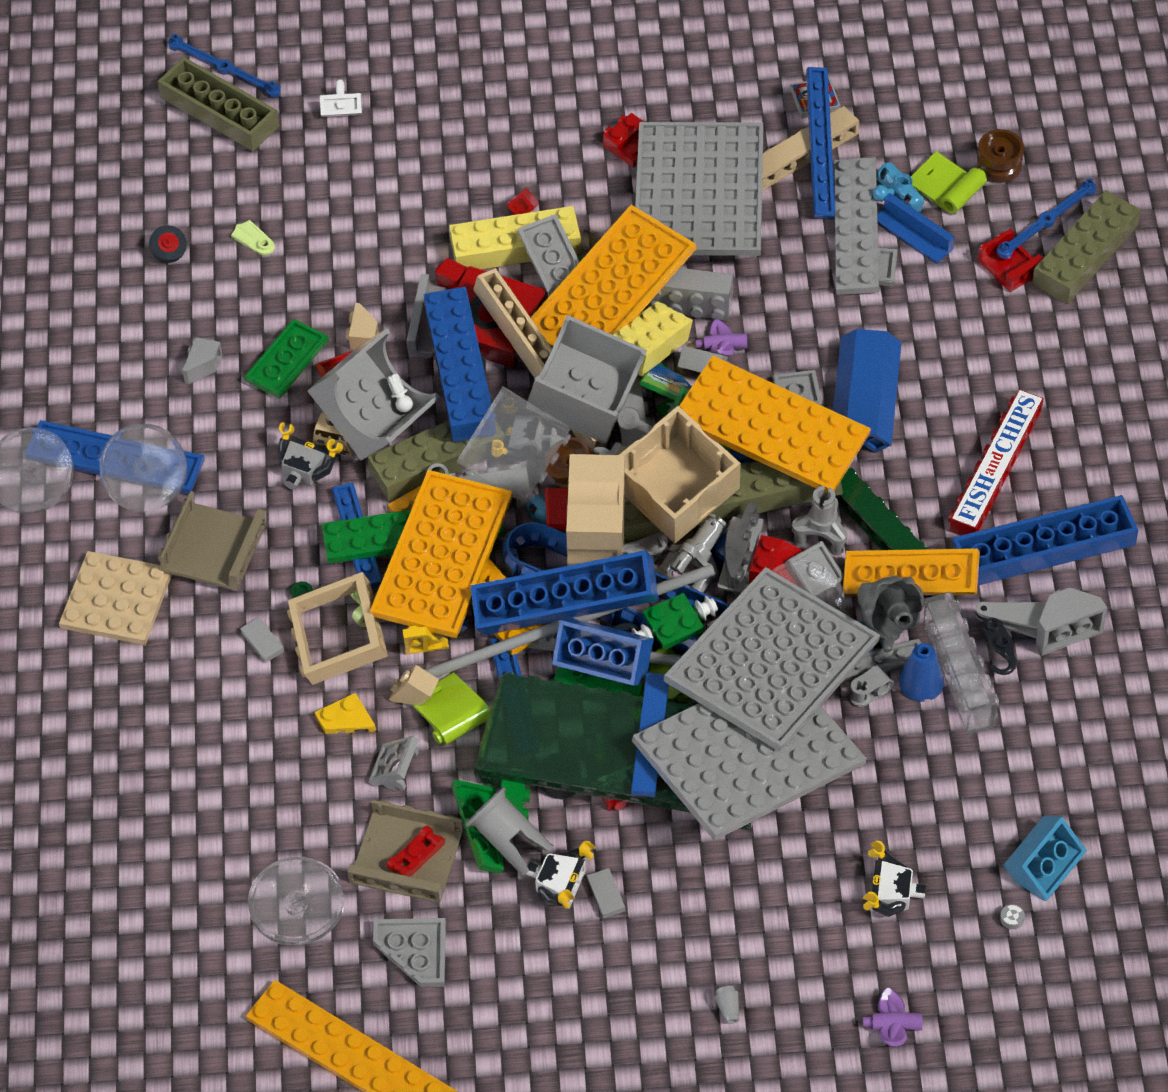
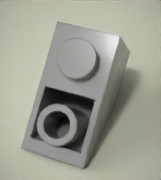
M195 338L193 345H190L188 348V358L181 366V374L184 376L185 384H191L217 371L223 355L220 342Z

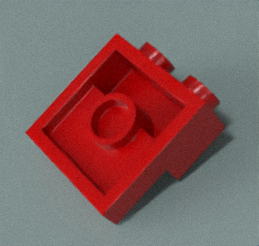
M630 113L628 116L622 115L617 125L613 128L609 126L605 129L603 133V146L634 167L638 161L639 122L644 121Z

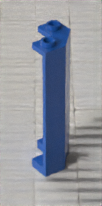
M855 329L841 337L833 411L871 428L870 434L863 445L877 453L892 445L902 342L887 331Z

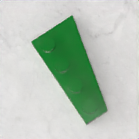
M456 779L451 783L464 826L496 793V788ZM465 826L478 869L500 874L504 870L503 855L475 826Z

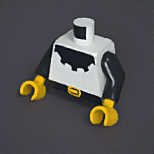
M584 841L579 848L571 851L547 854L542 865L534 862L528 864L527 868L529 871L526 875L536 878V891L547 906H564V908L570 909L586 872L584 858L586 857L591 860L594 857L590 850L596 847L590 841Z
M881 841L871 843V847L875 849L869 850L868 856L871 858L878 856V860L875 861L872 892H868L863 896V899L867 900L863 904V908L890 917L903 910H908L910 897L924 899L926 884L912 883L913 870L885 851V846Z

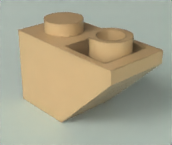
M355 303L354 311H351L349 316L351 327L346 330V341H349L351 350H355L359 345L379 333L377 321L360 303Z
M415 665L410 671L406 670L400 680L397 678L390 688L393 692L389 700L396 703L421 706L431 697L439 679Z

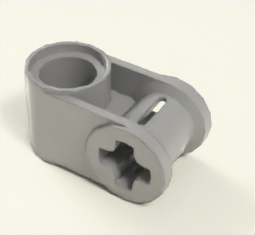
M874 666L852 681L850 702L856 707H865L878 697L888 693L894 683L879 666Z

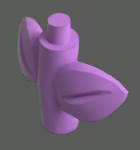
M714 319L709 329V336L696 340V348H705V351L720 355H733L734 349L748 348L747 333L733 334L727 325L718 319Z
M886 987L880 996L878 1003L880 1013H873L872 1017H863V1027H873V1030H880V1039L889 1046L903 1045L907 1039L906 1030L922 1031V1013L905 1012L904 1001L889 987Z

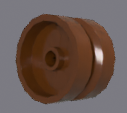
M1003 129L992 130L982 136L979 140L976 167L985 172L987 180L1004 183L1015 179L1020 174L1024 151L1022 139L1016 133Z
M570 437L557 442L549 450L545 458L546 471L560 488L568 489L570 454L595 455L590 447L580 438Z

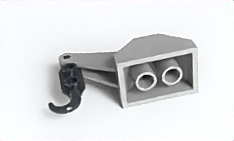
M1067 588L1053 592L1049 595L1047 602H980L976 605L975 616L978 620L983 621L982 630L993 650L1008 662V667L1005 669H999L995 665H991V669L999 675H1009L1016 669L1017 661L1014 656L1013 640L1006 629L1036 638V647L1043 656L1103 633L1107 606L1101 597L1073 588Z

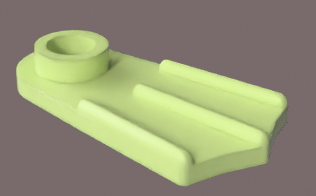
M250 220L239 225L237 224L234 232L231 234L233 239L261 255H269L275 249L274 242Z

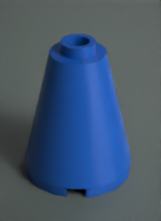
M921 643L914 647L899 674L898 682L901 691L910 700L924 702V700L930 698L933 700L942 692L944 687V675L936 651L931 645Z

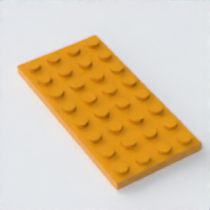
M630 205L532 315L531 319L552 349L567 315L613 335L636 319L694 253L697 246L681 234Z
M713 355L679 405L712 440L816 489L825 486L824 491L828 493L829 487L834 491L836 490L871 431V428Z
M428 470L376 594L370 614H373L376 618L406 626H426L430 632L457 639L472 601L471 585L478 584L513 497V491Z

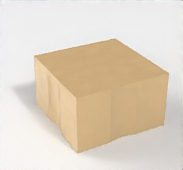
M679 406L655 424L647 435L635 441L619 454L625 455V497L673 543L679 541L740 489L741 463L718 442L708 437L701 427Z
M570 454L566 529L567 566L623 555L625 455Z

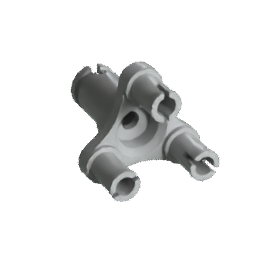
M821 486L813 492V504L809 514L793 520V540H795L794 543L796 545L803 546L808 541L807 534L819 535L831 542V553L839 556L845 551L847 531L838 519V500L835 498L834 490L829 487L828 493L824 491L825 486Z
M712 513L708 515V519L702 523L692 539L688 538L683 544H672L668 550L669 554L659 566L670 574L672 571L676 572L678 570L677 573L682 575L689 563L698 568L712 564L715 575L694 582L690 586L702 593L711 580H715L719 574L710 551L723 534V529L728 527L727 523L720 517L717 521L715 519L716 515Z

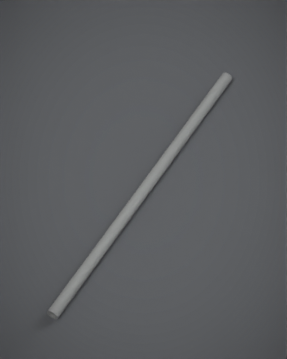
M710 564L658 583V595L715 575L713 566ZM623 608L574 617V619L588 622ZM560 620L424 670L435 677H439L558 633Z

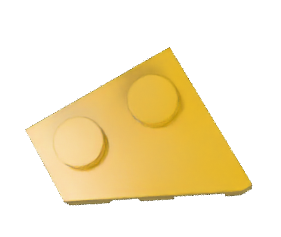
M413 625L403 630L406 655L449 649L448 639L440 634L430 632L426 626L417 627Z
M356 693L315 712V717L325 734H336L338 732L355 733L357 729H368L369 732L376 731L374 722Z

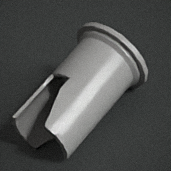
M502 787L465 823V826H475L522 877L529 869L516 847L509 840L519 832L524 838L545 851L549 852L554 845L505 797L504 791L506 788Z

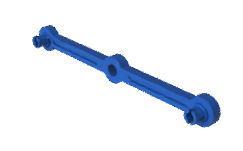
M173 34L169 39L168 44L171 50L185 52L216 67L218 73L222 75L230 74L265 91L267 96L271 98L278 97L281 94L280 85L274 81L267 83L232 66L229 60H220L183 42V39L177 34Z
M1088 178L1082 182L1079 190L1050 212L1041 213L1038 221L1010 242L1005 241L999 245L997 255L1003 259L1010 258L1016 248L1044 227H1052L1057 217L1086 195H1093L1096 191V184L1093 179Z

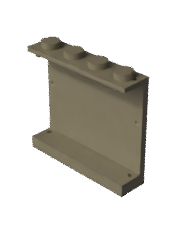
M190 491L188 498L182 501L180 515H176L172 532L169 531L167 534L165 548H161L159 551L158 561L161 564V571L238 591L266 527V511L257 509L254 518L194 503V492Z
M372 800L373 813L355 865L350 864L348 869L349 883L441 903L463 836V819L453 815L436 814L431 810H417L408 805L399 806L385 800ZM426 825L434 830V834L441 835L445 839L442 848L411 877L399 875L395 871L391 872L386 868L388 860L402 851ZM428 840L424 843L426 847L431 844ZM406 862L402 864L403 866H408Z

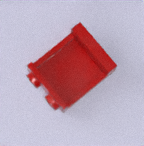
M1012 228L1006 232H1001L991 241L983 243L979 248L978 262L1009 292L1032 280L1034 268L1043 260L1040 254L1033 258L1021 245L1013 251L1012 256L1008 259L1000 258L997 255L999 245L1014 239L1015 231Z

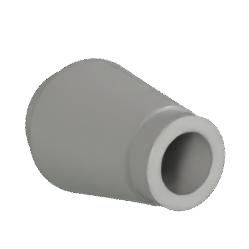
M725 986L717 989L714 998L725 1019V1023L733 1024L740 1020L738 991H735L734 986Z

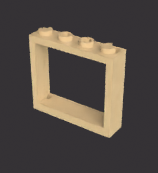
M363 572L288 600L290 609L287 610V614L294 628H291V632L298 644L295 650L302 662V665L299 666L303 678L307 677L312 685L388 657L379 618L370 614L374 596L371 583ZM358 591L370 644L313 665L301 613Z

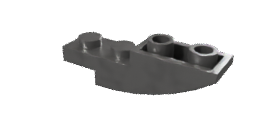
M748 502L741 519L732 517L727 532L725 573L729 588L733 590L737 582L741 583L745 572L743 567L745 564L749 565L752 558L749 542L752 534L750 530L752 526L756 527L760 515L757 513V504Z

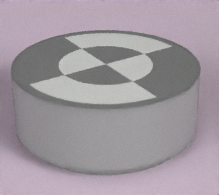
M1010 904L1002 909L1000 921L1004 927L1018 929L1024 923L1025 913L1020 906Z

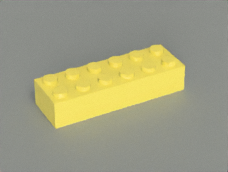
M574 206L449 225L455 262L466 267L472 266L478 269L531 262L517 233V228L557 214L575 253L582 254L581 236Z

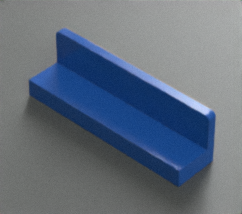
M891 193L884 198V209L878 213V225L936 264L953 250L954 236Z

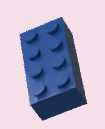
M574 618L562 619L559 621L552 665L633 686L645 684L654 638Z

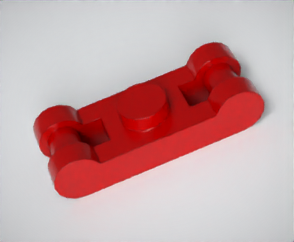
M426 825L402 851L388 860L386 868L391 872L395 871L399 875L411 877L442 848L445 839L441 835L434 834V830ZM427 840L431 843L428 847L424 845ZM406 862L408 866H403L402 864Z

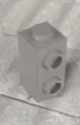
M682 346L678 367L702 372L712 355L728 363L729 361H727L728 357Z

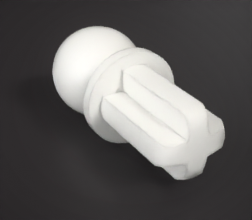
M396 373L388 376L386 380L392 391L391 397H397L395 402L397 410L403 413L410 411L413 402L409 396L404 394L408 390L407 388L404 389L399 375Z

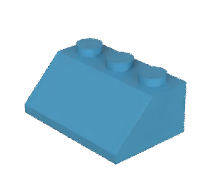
M1043 816L1003 866L1017 884L1042 900L1047 901L1087 850L1062 816Z

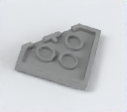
M446 918L374 919L373 943L376 948L420 987H445Z

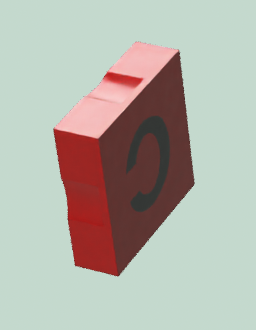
M468 266L457 288L466 287L480 354L486 360L515 368L520 356L473 290L477 276L487 271ZM502 276L531 318L547 300L546 289Z

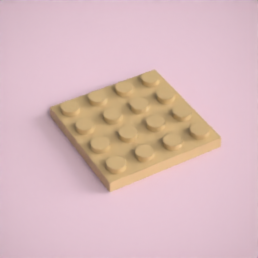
M87 551L60 619V629L146 645L172 574L161 571V565Z

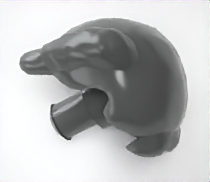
M887 576L875 582L863 583L858 588L857 597L861 606L862 619L869 629L880 635V644L883 651L887 653L892 650L894 641L899 639L900 634L904 630L913 629L918 625L920 612L925 605L923 591L920 586L915 584L912 577Z

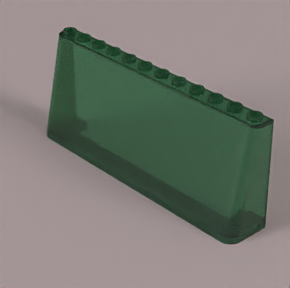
M505 672V674L500 675L474 766V775L477 783L500 787L501 780L691 813L659 773L655 797L631 795L637 751L632 738L633 735L639 733L644 695L634 696L626 691H618L616 693L603 687L587 688L579 683L569 685L556 679L546 681L541 680L537 676L522 677L514 672ZM667 699L665 720L696 705V703L688 702L681 704L673 699ZM753 822L739 829L752 831Z

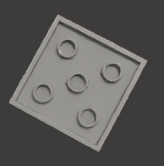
M567 315L553 349L540 375L534 381L525 409L606 444L618 419V414L622 410L637 379L647 350Z
M388 328L359 345L307 390L361 460L391 443L440 398L437 392L426 394L417 391L400 377L404 389L407 388L408 390L404 394L412 399L413 406L410 411L405 413L397 410L395 405L397 397H391L392 391L386 380L388 376L397 373L391 365L386 352V339L391 334Z

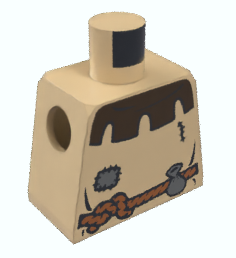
M322 412L314 429L313 444L327 448V442L330 439H334V449L338 442L343 445V450L337 454L352 457L354 450L326 414Z

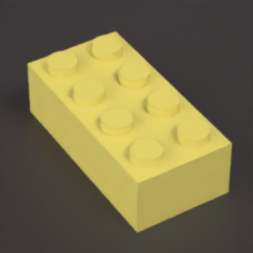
M657 301L638 315L633 322L622 327L613 335L647 350L638 375L643 376L688 341L693 320Z

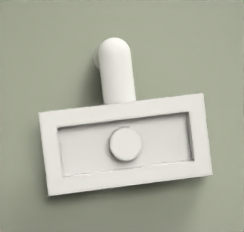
M337 80L336 95H320L321 117L362 115L361 93L345 94L343 80Z

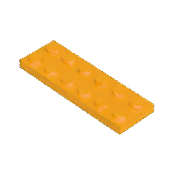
M978 549L846 551L843 595L845 597L857 596L858 588L861 584L875 582L887 576L912 577L915 584L921 587L923 595H977L980 551Z

